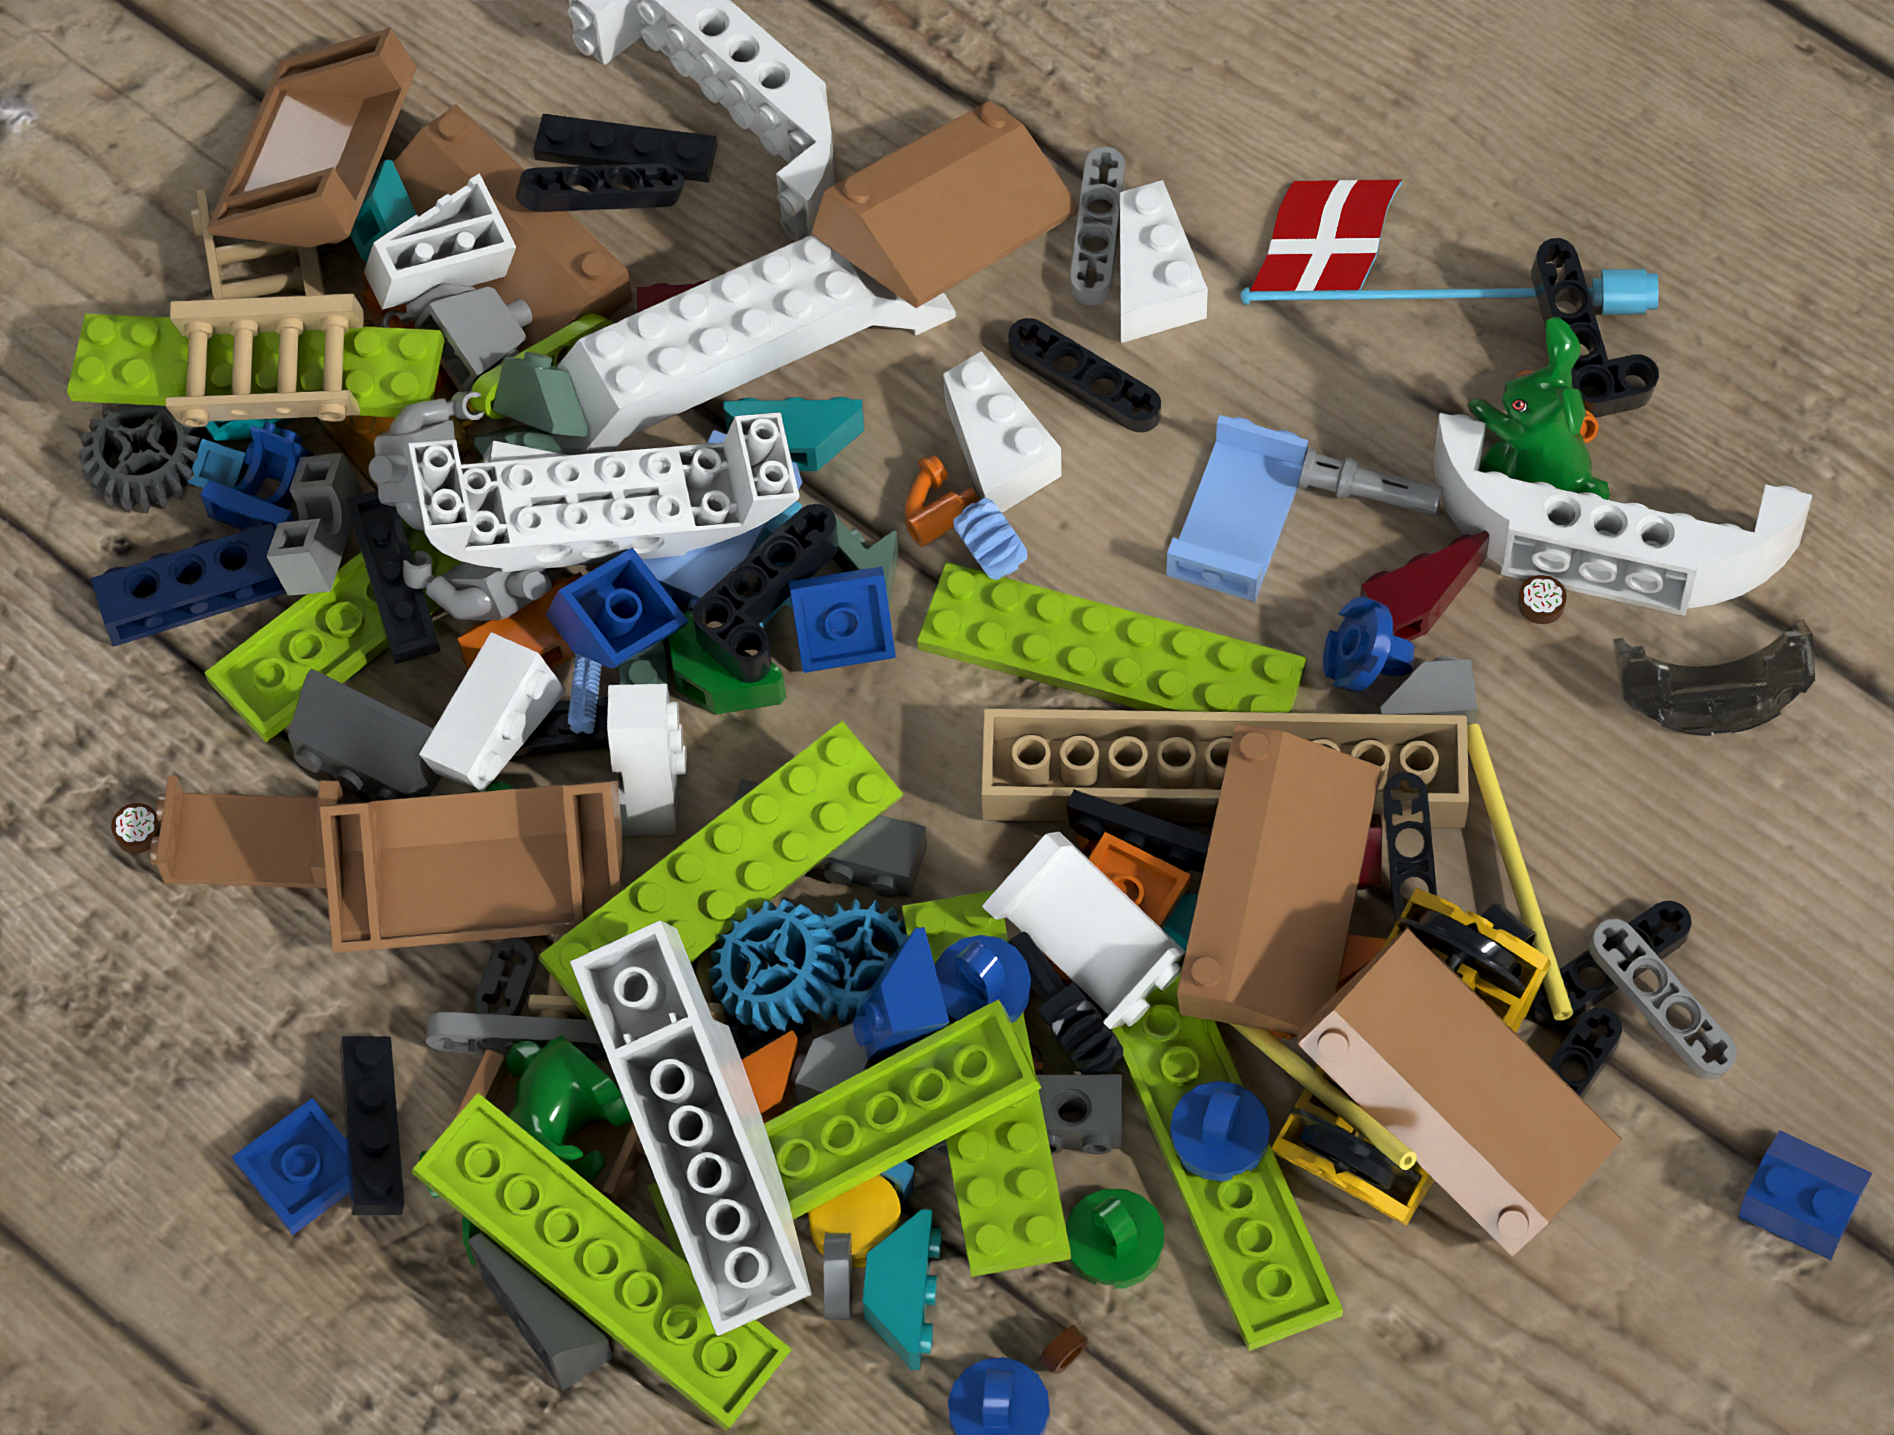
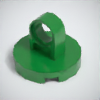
M1103 1189L1087 1195L1072 1209L1065 1225L1071 1251V1259L1069 1261L1072 1268L1087 1282L1094 1285L1098 1282L1104 1285H1115V1289H1125L1143 1282L1157 1268L1164 1249V1225L1157 1209L1142 1195L1126 1189Z

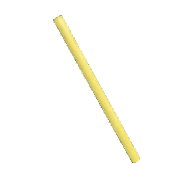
M1469 724L1467 725L1468 753L1522 920L1537 933L1535 949L1549 957L1551 963L1542 980L1554 1019L1565 1020L1573 1015V1010L1480 725Z
M1229 1023L1401 1169L1407 1170L1415 1164L1417 1159L1415 1152L1266 1029Z

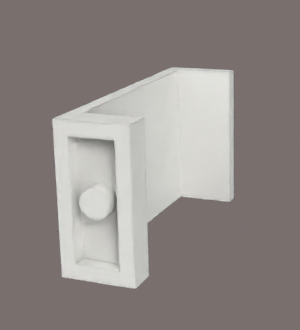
M1059 831L1045 834L982 906L994 919L998 920L1007 917L1022 932H1027L1039 949L1109 1015L1103 1022L1109 1029L1121 1026L1124 1023L1129 1027L1136 1023L1150 1007L1145 999L1156 987H1159L1162 991L1166 989L1182 971L1178 963L1185 956L1186 951Z

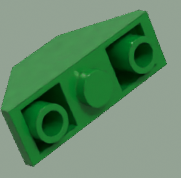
M686 610L682 612L689 622L686 626L668 636L678 692L714 715L780 705L786 699L784 675L777 665L772 662L770 672L759 682L745 683L739 681L701 649L696 639L692 611ZM746 651L739 654L746 657L752 656Z

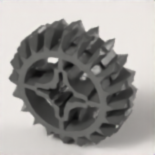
M118 404V408L114 411L103 406V420L90 419L89 428L91 432L82 434L81 442L84 448L79 450V458L84 468L82 472L85 480L91 484L93 492L98 498L104 496L106 502L112 508L122 503L123 509L130 513L137 504H140L142 510L148 514L152 503L158 502L159 505L166 509L168 504L167 498L170 496L183 500L184 492L182 486L195 487V485L187 481L188 479L192 480L194 476L192 467L195 459L198 458L197 452L203 437L200 427L185 426L176 421L166 406ZM170 437L177 441V446L172 456L166 453V442ZM113 450L120 455L118 458L119 465L115 470L108 466Z

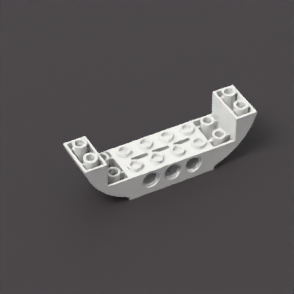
M568 0V14L572 19L574 30L572 39L586 56L592 54L605 65L640 37H643L651 49L654 51L660 49L668 56L674 68L682 76L693 78L710 101L713 103L719 101L727 108L733 120L741 128H749L753 131L770 154L774 156L779 154L789 164L776 173L778 185L777 199L780 203L781 212L780 225L784 232L794 241L812 235L811 232L824 190L836 184L826 83L731 0Z
M781 413L735 416L722 443L463 465L460 462L456 439L408 443L424 532L431 544L442 553L459 561L479 566L501 568L502 572L606 563L632 547L641 559L683 556L688 551L722 542L756 528L782 513L799 499Z
M1443 413L1439 414L1433 467L1437 487L1443 488L1441 499L1447 513L1463 535L1470 534L1473 536L1484 530L1489 533L1487 557L1502 567L1501 575L1522 580H1528L1537 575H1547L1560 581L1566 590L1686 616L1687 609L1715 605L1739 597L1763 584L1786 564L1800 544L1812 494L1802 493L1796 488L1790 486L1775 487L1765 484L1754 532L1745 531L1734 524L1723 523L1718 525L1696 520L1694 517L1684 513L1669 514L1651 510L1639 503L1624 504L1605 500L1594 493L1582 492L1578 494L1556 489L1554 486L1544 482L1529 483L1511 479L1499 472H1479L1486 423L1475 421L1473 418L1462 414L1453 416Z

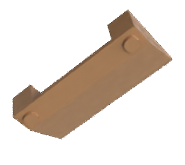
M392 28L280 60L207 226L211 235L309 248L326 243L336 244L349 237L417 69Z
M987 101L824 190L811 234L914 308H918L1078 214L1079 205L1024 124L1009 115L1003 107Z
M457 104L422 128L393 162L418 217L436 206L437 201L445 195L449 194L451 196L465 187L471 178L480 173L516 245V250L505 277L472 285V287L476 290L488 286L494 288L505 305L517 299H522L527 303L532 313V321L530 324L522 327L526 335V341L518 350L519 353L587 314L595 313L609 318L633 300L628 270L567 211H532L518 202L516 190L522 172L525 170ZM563 347L558 355L568 349V347Z
M1235 723L1177 991L1180 1015L1298 1035L1299 1028L1337 993L1381 774L1380 766L1285 731Z
M617 780L334 804L320 807L333 953L565 934L624 890L622 826Z
M1409 926L1397 935L1299 1028L1297 1044L1366 1113L1417 1155L1416 1162L1512 1257L1553 1220L1622 1141V1138Z

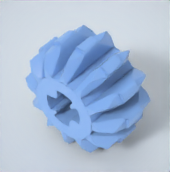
M983 498L975 504L973 502L962 510L963 513L954 518L955 531L989 578L998 580L1005 574L1008 576L1019 568L1018 565L1027 559L1026 547L992 500Z

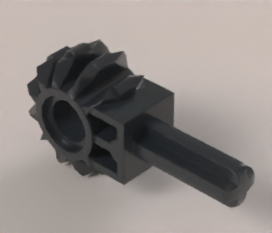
M1021 932L1011 938L1007 943L1016 947L1026 960L1031 978V988L1043 1003L1037 1010L1082 1075H1104L1113 1069L1115 1064L1123 1058V1047L1113 1031L1103 1023L1104 1019L1094 1005L1086 999L1075 982L1066 986L1027 932Z

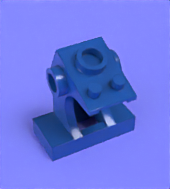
M266 421L262 429L252 426L250 431L253 440L246 450L244 461L250 467L242 481L235 487H227L209 480L200 494L208 517L240 530L252 525L262 526L272 523L275 532L278 523L293 522L292 512L288 508L294 498L289 489L300 457L314 455L313 452L300 445L303 437L296 435L297 433L278 427L275 434H273L276 425ZM266 477L281 482L278 489L269 499L256 496Z

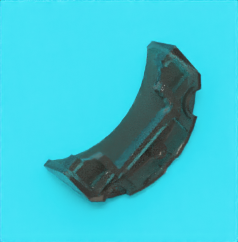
M1794 620V623L1780 637L1761 650L1739 660L1712 666H1684L1663 662L1647 656L1643 646L1631 647L1623 638L1613 639L1621 693L1624 701L1635 711L1639 710L1647 717L1659 722L1662 727L1690 735L1712 736L1713 734L1729 732L1734 734L1767 723L1781 715L1780 710L1793 701L1801 692L1806 693L1815 681L1813 634L1804 620Z

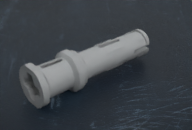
M1308 448L1299 480V488L1306 489L1310 485L1336 492V496L1344 499V497L1349 498L1351 494L1436 517L1443 488L1357 467L1358 462H1355L1353 458L1347 457L1342 461L1319 455L1316 449Z

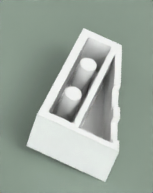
M479 173L471 178L465 187L453 195L447 194L439 199L436 206L421 216H413L375 241L364 274L383 310L409 303L443 283L472 286L505 277L516 250V245Z
M1161 180L1120 192L1121 343L1206 319L1208 289L1164 181Z
M982 351L943 374L945 404L960 448L963 450L972 484L975 486L980 500L983 498L992 500L1000 512L1003 513L1062 476L1061 447Z
M491 632L419 755L434 773L476 792H484L567 691L539 653Z
M667 684L608 685L607 731L612 772H617L620 786L618 792L622 836L677 835L678 775L687 773L686 746H683L682 724H679L678 702H670Z

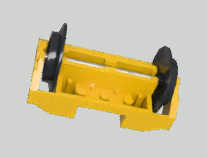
M1416 888L1401 916L1394 923L1395 927L1382 950L1409 926L1516 1033L1551 965L1549 957L1502 929H1493L1494 925L1480 915L1471 911L1465 913L1457 905ZM1515 962L1521 965V982L1511 973ZM1495 985L1502 987L1506 990L1519 993L1520 995L1517 998L1512 994L1496 987ZM1317 1065L1315 1070L1318 1073H1320L1324 1078H1326L1330 1083H1332L1336 1088H1338L1342 1093H1344L1348 1098H1350L1354 1103H1356L1319 1065ZM1305 1088L1295 1107H1292L1290 1116L1271 1148L1272 1152L1291 1164L1316 1175L1407 1227L1414 1212L1435 1180L1417 1162L1407 1170L1401 1169ZM1305 1146L1309 1147L1310 1149L1327 1158L1328 1160L1332 1161L1333 1163L1306 1150ZM1396 1179L1416 1184L1393 1199L1364 1180L1386 1190H1390Z

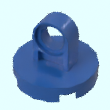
M1363 596L1353 598L1341 609L1338 615L1345 617V619L1341 623L1338 632L1329 630L1323 652V670L1326 677L1334 679L1335 683L1332 684L1333 686L1354 693L1367 688L1379 674L1403 676L1413 671L1415 645L1406 639L1393 635V618L1386 605Z
M985 935L962 938L947 947L935 963L950 1024L998 999L1005 1007L1012 1023L1017 1021L1028 1006L1031 987L1028 964L1016 947L1001 938Z
M1215 1081L1198 1085L1183 1095L1173 1110L1170 1127L1172 1146H1174L1175 1152L1181 1158V1163L1184 1167L1203 1179L1227 1181L1231 1180L1233 1175L1241 1174L1248 1169L1250 1172L1259 1165L1268 1149L1270 1122L1266 1108L1253 1092L1236 1083Z
M1005 1357L983 1359L967 1367L954 1382L948 1399L950 1427L956 1435H1044L1050 1419L1048 1391L1039 1375L1024 1363Z

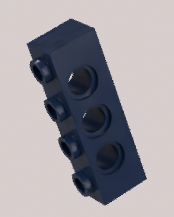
M272 523L262 526H248L233 535L216 540H202L193 547L171 554L160 553L154 555L148 561L129 567L111 568L103 575L91 578L104 625L113 647L286 594L267 558L275 533ZM244 564L239 569L228 570L233 565ZM190 578H199L194 583L183 584ZM145 592H154L146 598H138Z

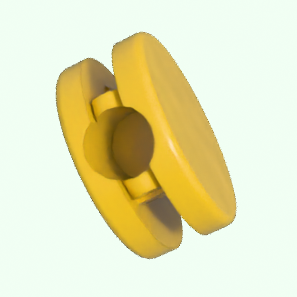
M880 1174L808 1212L811 1237L822 1255L824 1254L825 1232L851 1233L852 1268L866 1267L867 1253L902 1226L899 1197L890 1182Z

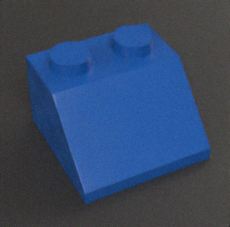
M633 547L558 590L546 613V617L574 653L611 669L616 668L683 628L689 622Z
M925 927L914 929L889 958L856 1012V1017L853 1021L854 1034L857 1043L865 1047L868 1060L892 1056L943 1029L949 1023Z
M1780 1130L1766 1151L1745 1194L1738 1217L1832 1260L1872 1173Z

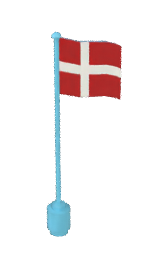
M1403 179L1294 181L1279 207L1266 259L1251 289L1249 287L1243 289L1240 298L1244 304L1250 305V301L1527 298L1537 296L1534 288L1361 290L1377 257L1387 210L1395 193L1402 185ZM1602 269L1601 278H1593L1592 288H1588L1589 295L1592 297V305L1601 306L1602 315L1646 314V310L1658 309V274L1647 273L1646 269Z

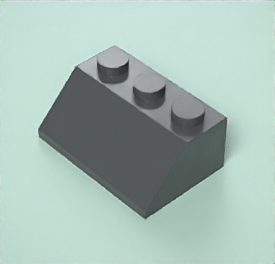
M311 668L306 675L288 733L294 758L302 767L316 773L322 770L334 776L335 780L339 781L340 785L345 789L355 793L362 790L374 796L376 801L430 796L442 776L434 773L419 755L434 730L433 728Z
M481 1233L468 1240L481 1279L562 1392L613 1358L608 1342L612 1337L493 1239L485 1233Z

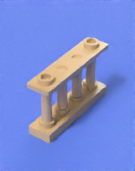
M205 189L196 190L199 208L192 209L191 215L196 236L203 235L214 300L252 298L297 289V293L305 292L306 296L326 295L318 246L309 248L253 240L218 247L216 235H211L207 229L214 210L210 208ZM290 252L291 256L299 255L300 265L293 266V271L229 284H224L221 265Z
M354 294L171 301L170 320L182 336L189 338L186 397L166 398V408L177 422L189 427H203L208 425V421L318 417L324 421L336 422L344 420L346 416L360 415L359 404L351 391L342 390L344 333L348 332L350 328H363L364 310ZM303 330H322L325 332L323 391L296 392L298 335H301ZM258 332H276L280 334L277 393L250 394L253 337L257 336ZM212 334H231L234 336L231 395L205 396L207 339H210Z

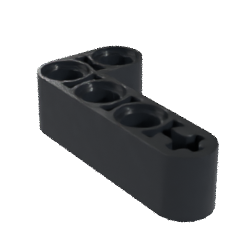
M1551 238L1544 241L1537 251L1531 269V279L1545 328L1548 319L1552 317L1561 318L1570 326L1577 336L1579 343L1585 346L1589 352L1587 355H1580L1571 369L1572 388L1578 389L1581 392L1585 410L1597 418L1645 406L1650 400L1659 379V369L1656 363L1651 358L1642 354L1608 360L1576 249L1569 241L1562 238ZM1561 267H1562V269H1561V271H1560V274H1559V277H1558L1556 268H1561ZM1560 301L1569 302L1575 306L1577 311L1574 313L1562 312L1555 303ZM1631 375L1640 377L1646 386L1634 388L1626 382L1624 377ZM1584 385L1594 386L1600 391L1601 396L1598 398L1587 397L1582 393L1580 387Z
M810 504L801 508L694 605L692 615L698 645L739 681L745 683L759 682L771 670L772 662L768 635L759 624L791 596L788 581L811 578L837 553L839 546L835 514L830 508L821 504ZM780 561L791 562V564L784 567L774 565ZM746 591L758 592V594L752 597L741 596ZM713 621L724 622L720 627L712 628L706 626ZM745 650L758 651L757 654L749 657L739 655Z

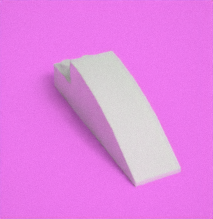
M660 920L570 961L716 1334L720 1336L812 1295L789 1202L745 1068L729 1026L714 1020L711 1016L677 928Z

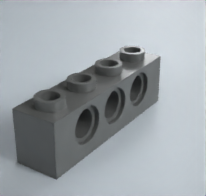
M1121 1074L1036 1075L1042 1087L1039 1089V1095L1051 1154L1059 1153L1062 1149H1082L1088 1154H1105L1112 1149H1122ZM1074 1110L1083 1114L1084 1118L1078 1122L1069 1123L1062 1120L1060 1115L1066 1111ZM945 1140L926 1149L933 1150L937 1154L948 1155Z

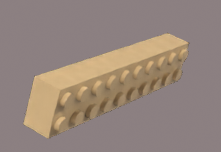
M984 708L981 794L983 820L1069 822L1066 805L1075 789L1170 823L1214 824L1235 723L1285 731L1380 766L1381 774L1373 814H1381L1382 827H1385L1382 798L1383 787L1393 775L1409 772L1419 776L1426 785L1431 827L1465 828L1469 805L1467 716ZM1400 780L1399 789L1391 791L1392 800H1400L1403 813L1402 816L1392 814L1393 825L1405 821L1422 823L1421 812L1411 815L1410 802L1412 799L1418 798L1419 792L1418 788L1413 789L1409 787L1408 780Z

